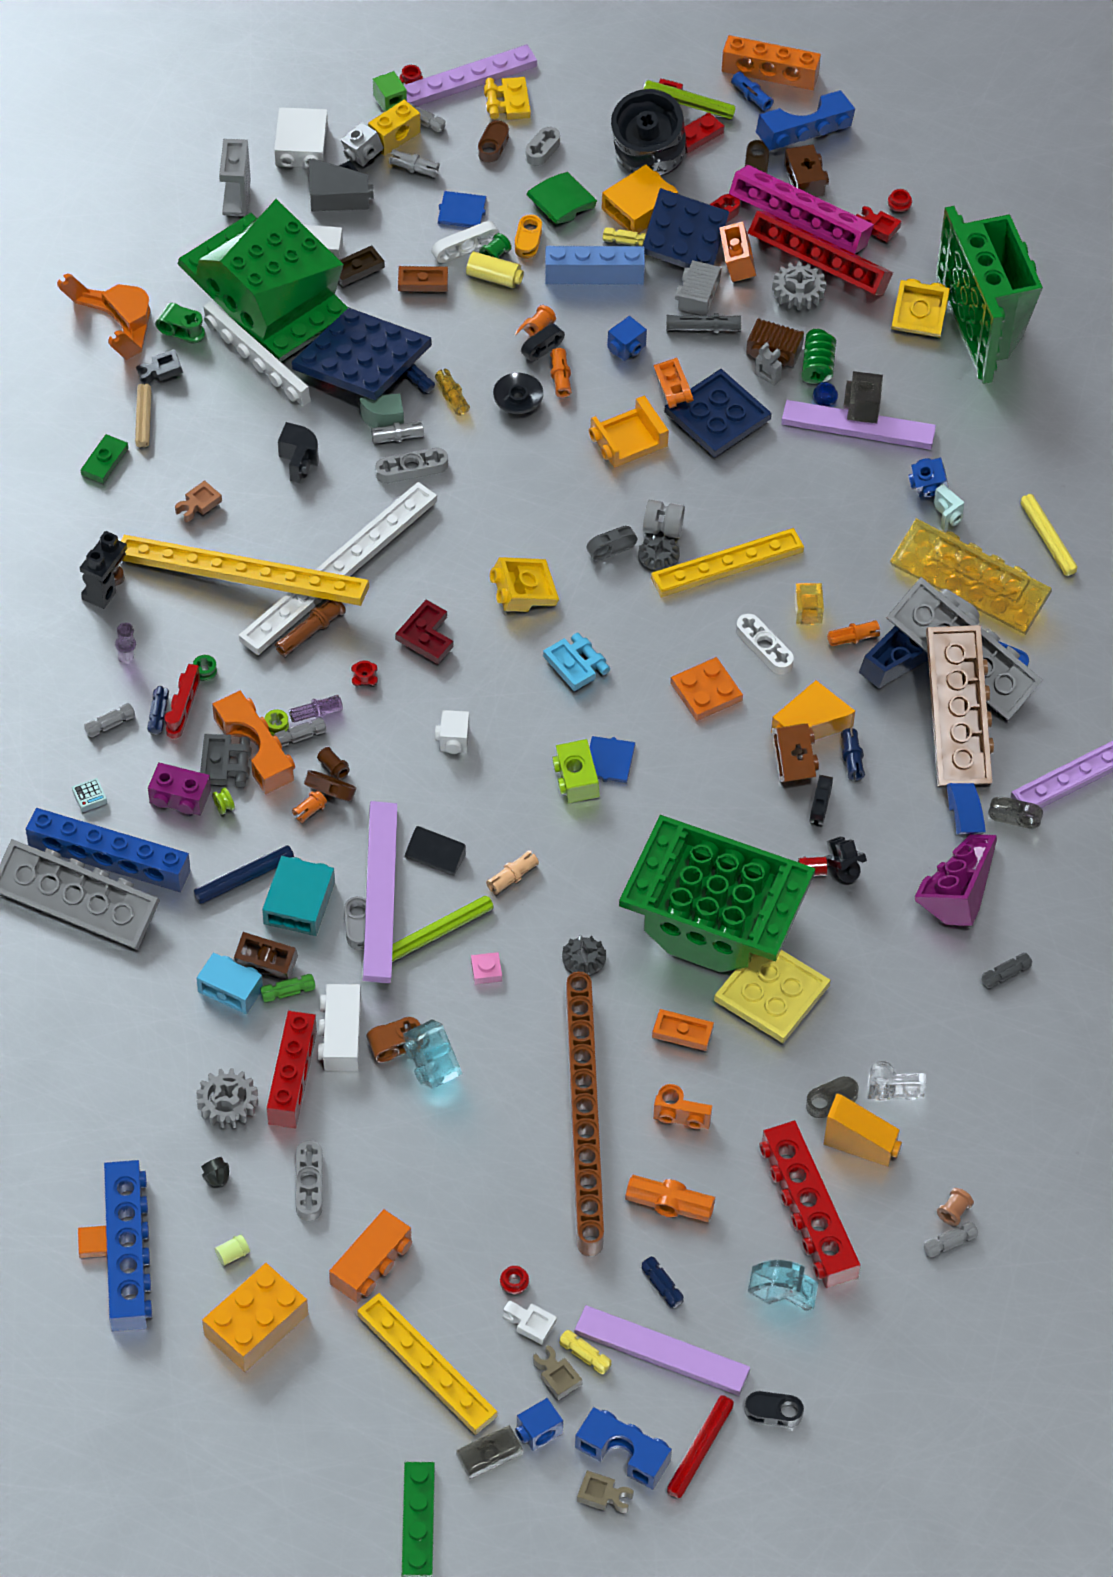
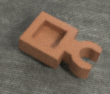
M204 480L185 494L186 501H180L175 505V513L178 515L182 511H187L184 513V521L189 522L194 518L197 511L204 515L221 503L222 495Z

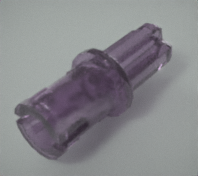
M121 623L117 627L118 638L115 641V647L118 650V660L125 662V664L131 663V659L134 658V649L136 648V640L133 637L134 629H132L133 626L130 623Z
M338 694L319 700L314 698L309 704L291 708L289 716L294 723L313 717L317 719L330 713L342 711L343 705Z

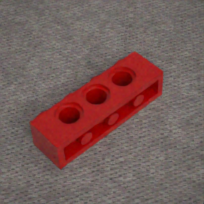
M288 1011L267 1104L268 1125L294 1129L297 1127L317 1034L316 1014Z

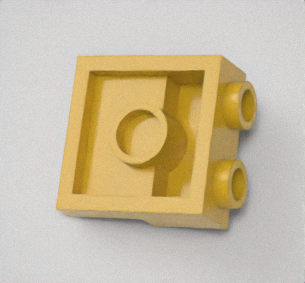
M916 279L901 280L891 330L941 338L950 288H946L945 285L940 283L922 284Z
M499 557L494 567L490 570L491 583H496L498 589L496 600L498 603L503 604L505 611L528 612L532 605L556 606L559 601L546 559Z

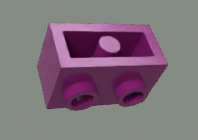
M158 762L148 786L149 803L160 808L167 807L179 810L184 814L201 816L211 792L210 775Z

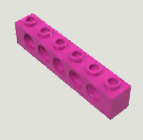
M750 165L735 172L729 191L730 195L854 254L868 245L874 224Z

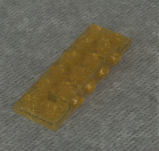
M916 518L890 560L891 565L917 579L922 577L938 590H950L972 604L977 610L1026 635L1050 596L1052 588L1029 577L1024 569L1018 566L1012 568L1004 564L1005 561L995 554L989 556L983 553V550L976 544L969 543L967 545L960 541L956 534L950 531L944 533Z

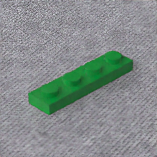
M435 1462L404 1463L402 1577H433Z

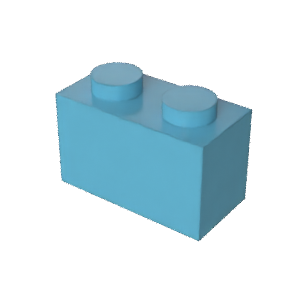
M214 952L196 978L199 993L246 1015L260 995V989L263 986L262 975L256 969L244 967L237 964L232 958L220 956Z

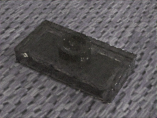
M510 1425L456 1450V1455L469 1479L523 1454V1448Z

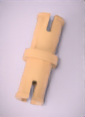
M528 850L514 862H508L504 865V869L486 881L489 890L493 891L494 895H498L513 882L518 883L522 880L521 877L525 873L539 865L536 855Z

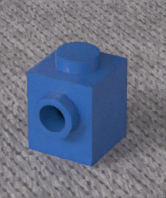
M628 316L608 331L607 348L612 354L626 361L631 356L637 355L646 346L647 329L631 316Z

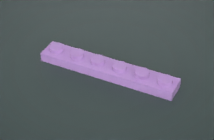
M528 45L508 50L404 85L407 89V102L417 107L483 85L487 78H493L496 81L537 67V59Z

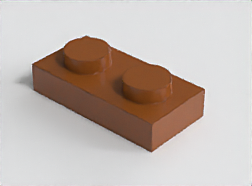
M399 266L398 291L448 292V267Z

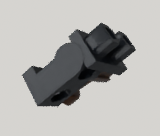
M104 531L99 542L93 550L89 551L86 559L80 566V572L84 573L82 579L86 584V587L81 592L82 600L102 609H105L116 594V586L122 584L125 578L124 571L119 564L126 556L127 544L119 541L117 535Z

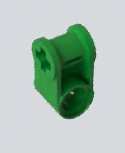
M168 303L155 322L156 328L161 333L182 339L188 343L201 342L205 337V329L201 326L203 322L201 313L176 303Z

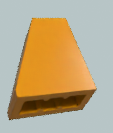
M815 680L772 717L771 733L772 728L808 723L809 728H812L814 731L815 740L842 732L847 728L851 729L854 726L855 710Z
M836 1094L827 1116L823 1145L888 1167L892 1157H898L902 1142L898 1141L900 1129L845 1096Z

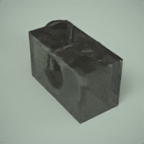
M853 371L852 381L847 380L843 409L848 410L847 420L869 423L878 422L883 375Z

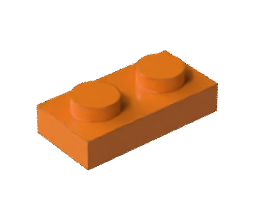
M659 1009L652 1031V1038L707 1051L714 1022Z

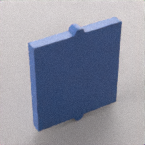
M444 191L442 204H439L438 224L468 228L480 224L482 217L485 216L486 196Z
M592 736L589 748L597 778L603 780V782L627 783L635 742L616 740L615 737L609 739Z

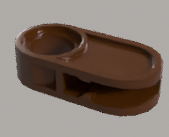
M492 121L487 125L478 143V157L481 161L491 163L500 158L509 140V127L505 122ZM491 147L494 148L495 151L492 153H486L483 151V149Z
M313 770L307 771L304 780L306 786L345 801H353L357 789L349 783Z

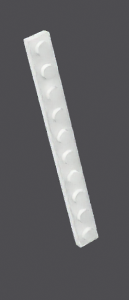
M417 482L315 570L351 576L437 502V495ZM288 592L240 633L239 641L259 655L323 599Z

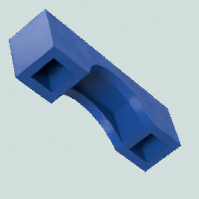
M839 90L820 96L817 111L810 115H793L780 108L759 114L756 133L770 151L850 127L855 107L844 93Z

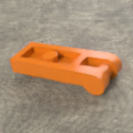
M678 358L653 365L669 409L677 407L676 404L684 401L686 403L694 401Z

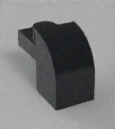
M286 422L278 439L279 457L291 460L289 463L290 481L300 483L303 474L308 473L310 465L318 466V441L310 429Z

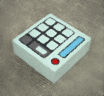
M97 778L72 787V792L82 813L107 804V798Z

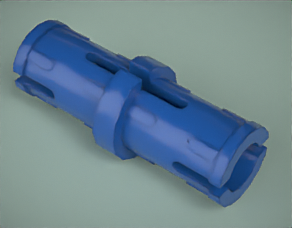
M737 72L732 77L731 83L744 93V97L747 100H752L763 111H767L772 107L774 99L762 91L758 83L752 82L742 72ZM747 87H750L758 95L755 96Z

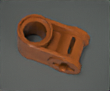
M404 1017L395 1022L372 1028L366 1035L374 1057L380 1063L388 1062L395 1057L414 1052L421 1047L423 1042L421 1024L414 1017Z

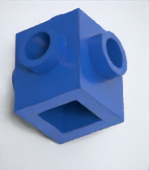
M941 457L936 459L924 458L911 465L913 474L908 475L912 489H917L919 497L935 496L936 489L942 484L949 488Z

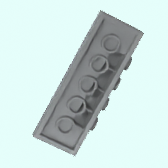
M922 577L918 579L886 617V619L927 653L926 629L928 627L974 626L980 622L970 612L963 613L957 608L960 604L948 594L944 597ZM981 628L983 659H987L988 674L984 675L985 685H988L990 689V700L986 701V703L1004 719L1009 721L1043 680L1018 659L1020 657L1018 652L1010 646L1007 648L1003 647L998 642L1000 638L990 629L985 631Z
M11 839L0 863V895L138 951L160 899L133 888L134 884L128 880L119 878L118 881L108 878L110 874L101 869L94 868L93 871L84 868V863L76 859L70 858L68 862L60 859L61 854L46 848L45 852Z

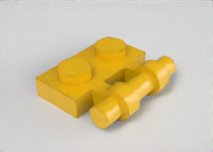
M525 77L502 78L501 86H497L493 78L485 80L484 95L488 99L486 109L490 113L491 119L499 118V113H506L507 120L530 118V105ZM502 97H503V99H504V101H499V100H497V98H502Z

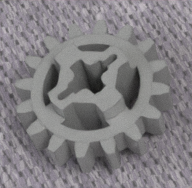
M798 262L797 266L788 263V269L780 267L779 273L774 274L772 284L774 297H780V304L787 302L788 308L796 305L797 309L801 310V307L805 305L806 308L810 309L811 303L818 305L819 299L824 298L826 291L825 275L819 274L818 267L813 270L810 269V263L805 267L802 266L801 262Z
M231 1068L228 1074H224V1071L219 1069V1075L216 1077L209 1073V1082L202 1080L200 1082L201 1089L196 1092L198 1099L197 1108L201 1110L202 1118L209 1117L211 1125L219 1121L221 1128H225L226 1123H231L232 1127L235 1128L236 1121L238 1120L245 1124L247 1122L246 1114L254 1116V1107L258 1106V1089L254 1087L253 1079L248 1078L245 1080V1072L243 1071L235 1075L234 1068ZM214 1092V1094L211 1096V1100L209 1101L211 1093ZM246 1095V1100L242 1105L241 1102L244 1101V1096Z

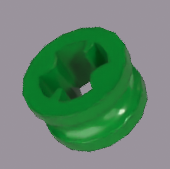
M200 655L194 659L193 665L199 666L200 681H210L217 675V664L212 656ZM202 666H207L208 670H202Z

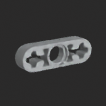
M431 448L381 458L375 465L376 478L382 483H393L439 474L448 468V454L441 448ZM409 462H415L419 465L415 469L405 467Z
M310 1140L302 1142L296 1150V1212L305 1221H313L322 1213V1148L317 1142ZM308 1151L313 1153L312 1166H307L306 1155ZM307 1175L317 1178V1182L312 1186L303 1185L301 1180ZM306 1195H312L313 1206L311 1210H306Z

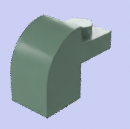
M400 393L381 395L376 400L365 396L360 398L361 417L371 428L391 426L395 422L404 424V412Z

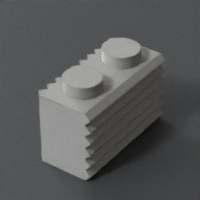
M692 260L690 267L684 269L683 285H678L675 300H679L678 309L680 311L683 310L694 315L707 316L720 282L721 267Z

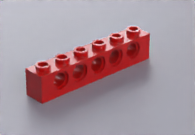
M765 211L756 212L748 230V234L875 295H884L894 273Z
M796 1121L763 1130L762 1142L759 1143L761 1154L764 1159H769L772 1179L775 1183L779 1182L781 1186L782 1201L786 1207H790L793 1213L791 1215L793 1226L796 1231H801L803 1248L805 1253L811 1255L814 1260L813 1269L817 1279H822L826 1289L858 1279L861 1264ZM781 1155H789L792 1158L786 1159L781 1157ZM797 1178L802 1180L803 1182L796 1183L792 1181V1179ZM808 1202L813 1204L814 1206L807 1207L804 1206L802 1203ZM813 1227H822L825 1230L817 1231ZM832 1251L835 1253V1255L829 1256L826 1255L824 1252Z

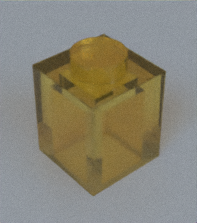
M822 583L796 584L794 596L796 624H822L824 612Z

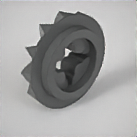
M653 535L651 539H644L643 544L639 546L638 556L644 566L651 570L659 571L676 565L680 557V551L674 539L669 540L665 535L662 538ZM658 548H662L663 552H661L660 555H658V558H656L655 551H657Z
M580 934L574 940L569 939L568 944L563 946L562 960L565 967L572 973L580 971L591 975L598 972L604 966L606 950L602 942L594 940L592 935L586 938ZM581 948H584L586 953H589L587 962H585L582 955H579Z

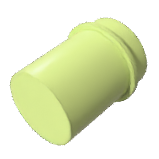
M240 1234L233 1236V1239L216 1247L215 1253L221 1264L225 1266L242 1256L245 1257L246 1254L250 1253V1249L246 1240Z

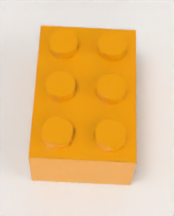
M265 1263L202 1319L204 1336L240 1369L246 1372L309 1315L307 1298L270 1265Z

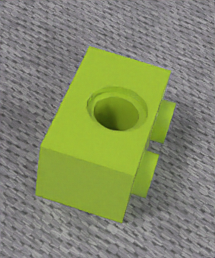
M583 739L556 745V756L552 757L555 773L560 772L561 778H558L559 790L561 794H566L568 804L600 797L599 782L588 740Z

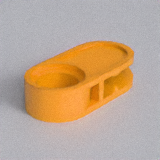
M525 215L519 221L515 237V253L521 258H532L538 252L542 235V221L538 216ZM528 224L535 225L537 228L534 230H527L524 227Z

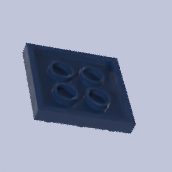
M660 188L642 244L644 246V254L684 268H689L692 260L714 265L721 243L719 228L726 226L729 211Z
M719 369L690 389L694 401L676 404L677 407L669 409L668 404L664 407V412L714 457L770 421L772 413L723 369Z

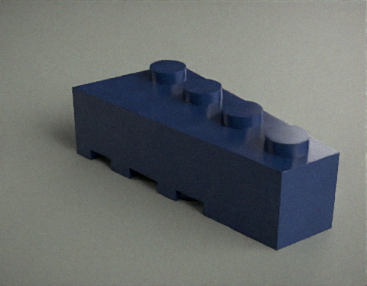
M894 626L864 656L859 673L876 687L881 688L928 661V653Z

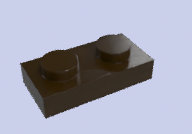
M372 245L340 259L344 265L338 282L342 287L385 268V261Z

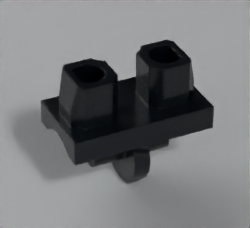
M842 836L826 841L830 855L824 856L827 859V865L837 868V875L842 881L850 883L857 880L861 872L857 861L866 862L865 853L856 850L854 840H845Z

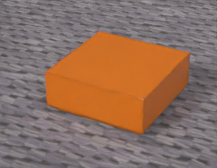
M106 1226L78 1228L79 1258L107 1256Z

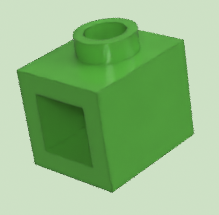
M395 71L373 78V96L384 112L404 99L407 101V89Z

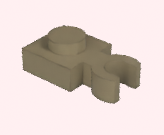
M548 1345L545 1348V1352L549 1358L542 1360L537 1354H534L533 1363L538 1369L545 1370L541 1373V1379L557 1400H560L582 1385V1378L566 1358L557 1362L555 1350Z
M587 1470L577 1495V1502L606 1511L609 1503L618 1512L627 1513L629 1505L622 1503L619 1499L622 1497L632 1499L634 1491L628 1487L616 1489L614 1488L615 1479Z

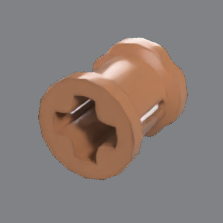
M953 1188L950 1191L951 1197L945 1205L939 1206L937 1214L948 1225L958 1226L961 1222V1215L967 1208L969 1209L973 1206L974 1201L963 1189Z

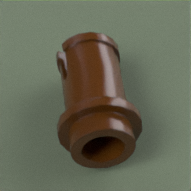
M325 747L318 753L317 759L330 771L331 777L341 780L348 775L350 771L348 763L345 760H341L330 747Z

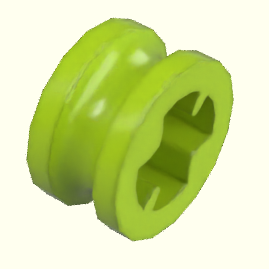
M274 709L265 715V720L272 736L282 730L288 731V716L284 711ZM277 720V723L281 721V725H276V723L272 725V721Z
M225 787L221 789L220 793L216 791L212 793L214 804L221 815H224L227 809L230 811L235 809L233 799Z

